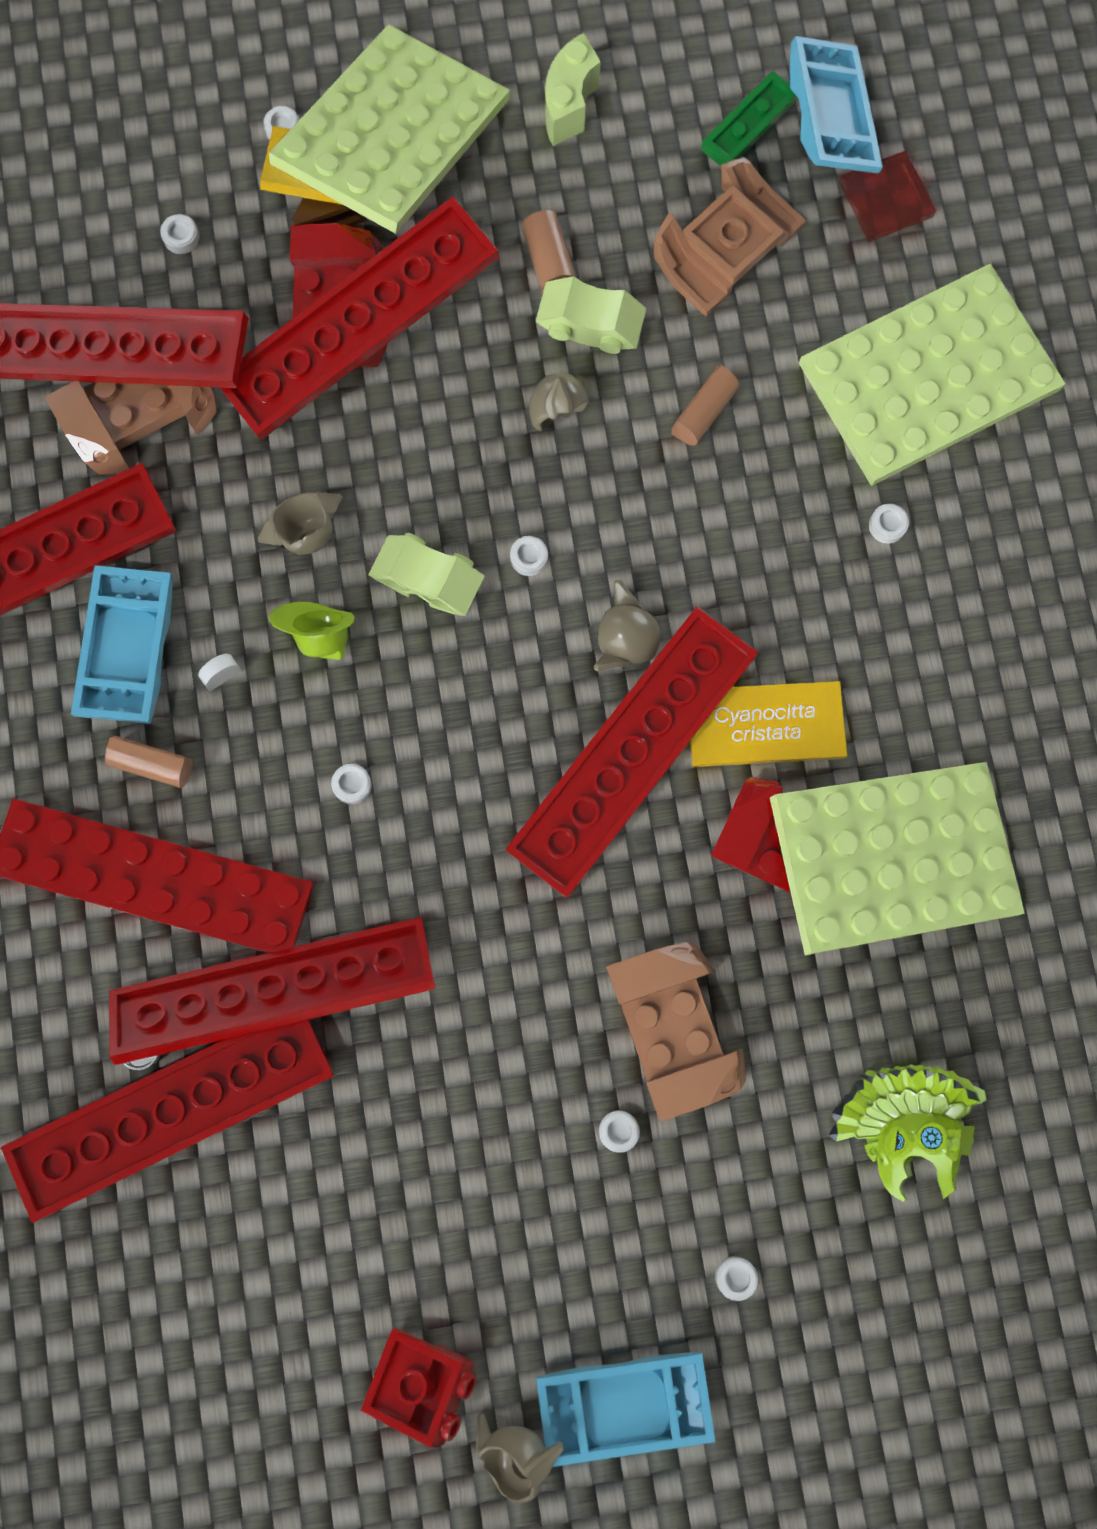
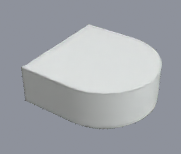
M222 654L208 661L200 669L198 676L211 692L242 670L232 655Z

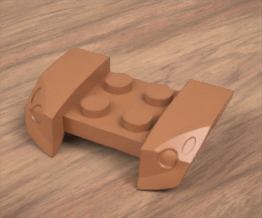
M746 158L736 159L721 165V189L724 193L687 227L681 230L677 220L669 212L654 240V258L672 286L704 316H707L731 294L732 286L777 244L782 247L806 224V220L768 185Z
M73 381L44 397L77 453L99 475L118 474L129 469L119 450L173 421L186 416L195 434L198 436L217 413L211 387L95 382L82 387L79 381Z
M689 942L670 945L606 966L645 1073L646 1084L659 1122L706 1107L742 1089L746 1081L743 1048L725 1055L723 1053L697 978L715 973V970L697 945Z

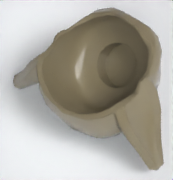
M559 372L547 375L538 383L529 401V415L535 429L544 432L552 421L560 417L569 418L572 412H582L586 409L589 400L585 390L584 377L578 375L575 378L572 374Z
M307 492L286 499L272 511L270 517L265 521L258 537V542L278 546L283 545L290 552L298 555L312 554L319 551L331 537V518H333L343 496L341 494Z
M621 580L614 581L615 606L604 613L598 628V645L603 656L593 666L597 672L650 661L656 656L660 644L661 627L658 621L649 612L642 609L639 601L631 594Z
M480 1413L477 1416L476 1452L478 1458L483 1462V1470L489 1472L501 1495L505 1496L508 1500L520 1503L533 1500L557 1458L563 1452V1443L557 1442L545 1449L544 1443L532 1430L521 1426H504L490 1434L485 1414Z

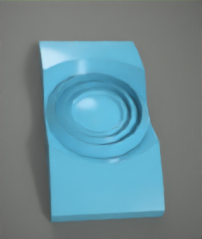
M795 36L791 41L790 89L799 99L802 113L800 140L809 158L818 166L879 173L883 166L858 47Z
M94 565L71 709L72 716L151 724L161 687L163 648L171 619L173 582L171 573Z
M701 1352L654 1355L623 1363L581 1366L536 1377L545 1449L557 1442L563 1443L564 1448L553 1467L715 1442Z

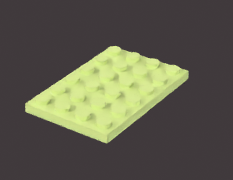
M388 24L269 152V164L396 234L508 102L510 90Z
M991 263L802 356L799 361L800 367L871 486L1060 391L1065 385L1064 380Z
M987 762L788 792L770 797L805 955L1025 914Z

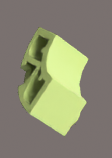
M584 33L575 37L560 50L547 74L545 85V124L553 146L584 132L585 101L590 94L599 89L601 61Z
M572 276L545 283L535 322L549 330L548 334L556 340H571L580 344L598 347L606 353L617 354L621 349L637 348L646 308L626 290L596 288Z
M405 533L404 536L388 535L368 575L407 597L410 594L418 595L427 601L432 608L466 616L485 577L473 568L474 562L458 553L447 555L425 546L424 540L411 533Z

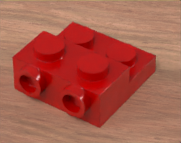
M392 1328L360 1411L429 1448L443 1446L446 1441H452L459 1430L461 1417L456 1415L461 1399L466 1400L469 1398L474 1390L477 1376L472 1373L475 1362L441 1345H432L400 1328Z

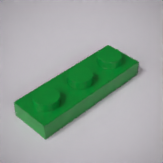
M772 70L702 141L700 150L720 166L740 159L797 101L798 98L790 89V84Z

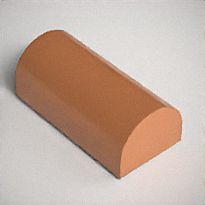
M542 210L529 215L522 223V231L541 293L543 294L546 282L572 276L576 277L557 214L551 210Z
M722 365L717 366L671 429V434L688 445H697L739 389V381L733 373Z
M114 735L110 737L105 753V764L109 767L178 788H183L186 785L195 763L191 758Z

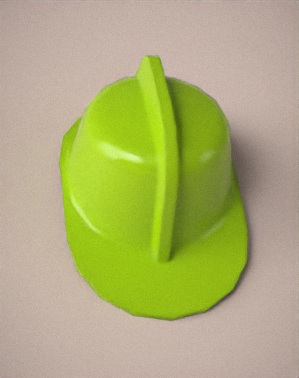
M313 602L287 603L276 607L269 616V621L273 627L292 634L299 650L305 656L340 660L344 657L345 646L348 640V627L355 620V616L350 612L339 611Z

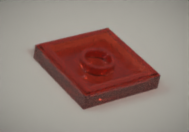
M906 150L881 159L883 168L879 173L852 170L840 176L839 184L868 242L933 218L937 211Z

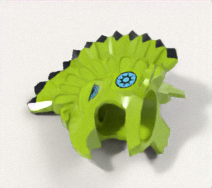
M911 1064L907 1067L881 1068L878 1072L867 1070L864 1077L855 1082L858 1091L846 1094L843 1099L845 1105L836 1106L833 1110L832 1116L836 1124L832 1127L829 1136L836 1142L851 1137L867 1139V1144L864 1145L867 1155L873 1162L877 1161L883 1185L890 1194L903 1202L908 1200L903 1193V1185L906 1179L912 1176L910 1163L914 1156L924 1157L936 1167L937 1180L943 1199H945L957 1190V1174L961 1155L970 1156L974 1142L975 1126H964V1122L961 1119L970 1114L972 1106L987 1101L985 1090L973 1086L969 1079L959 1077L954 1071H944L938 1066L931 1068L929 1066H914Z

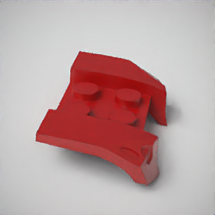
M339 223L291 225L289 260L294 266L292 319L383 250L379 240L369 230ZM388 344L358 367H378Z
M749 777L734 803L711 853V857L791 893L770 802V797L781 794L784 787L777 781Z

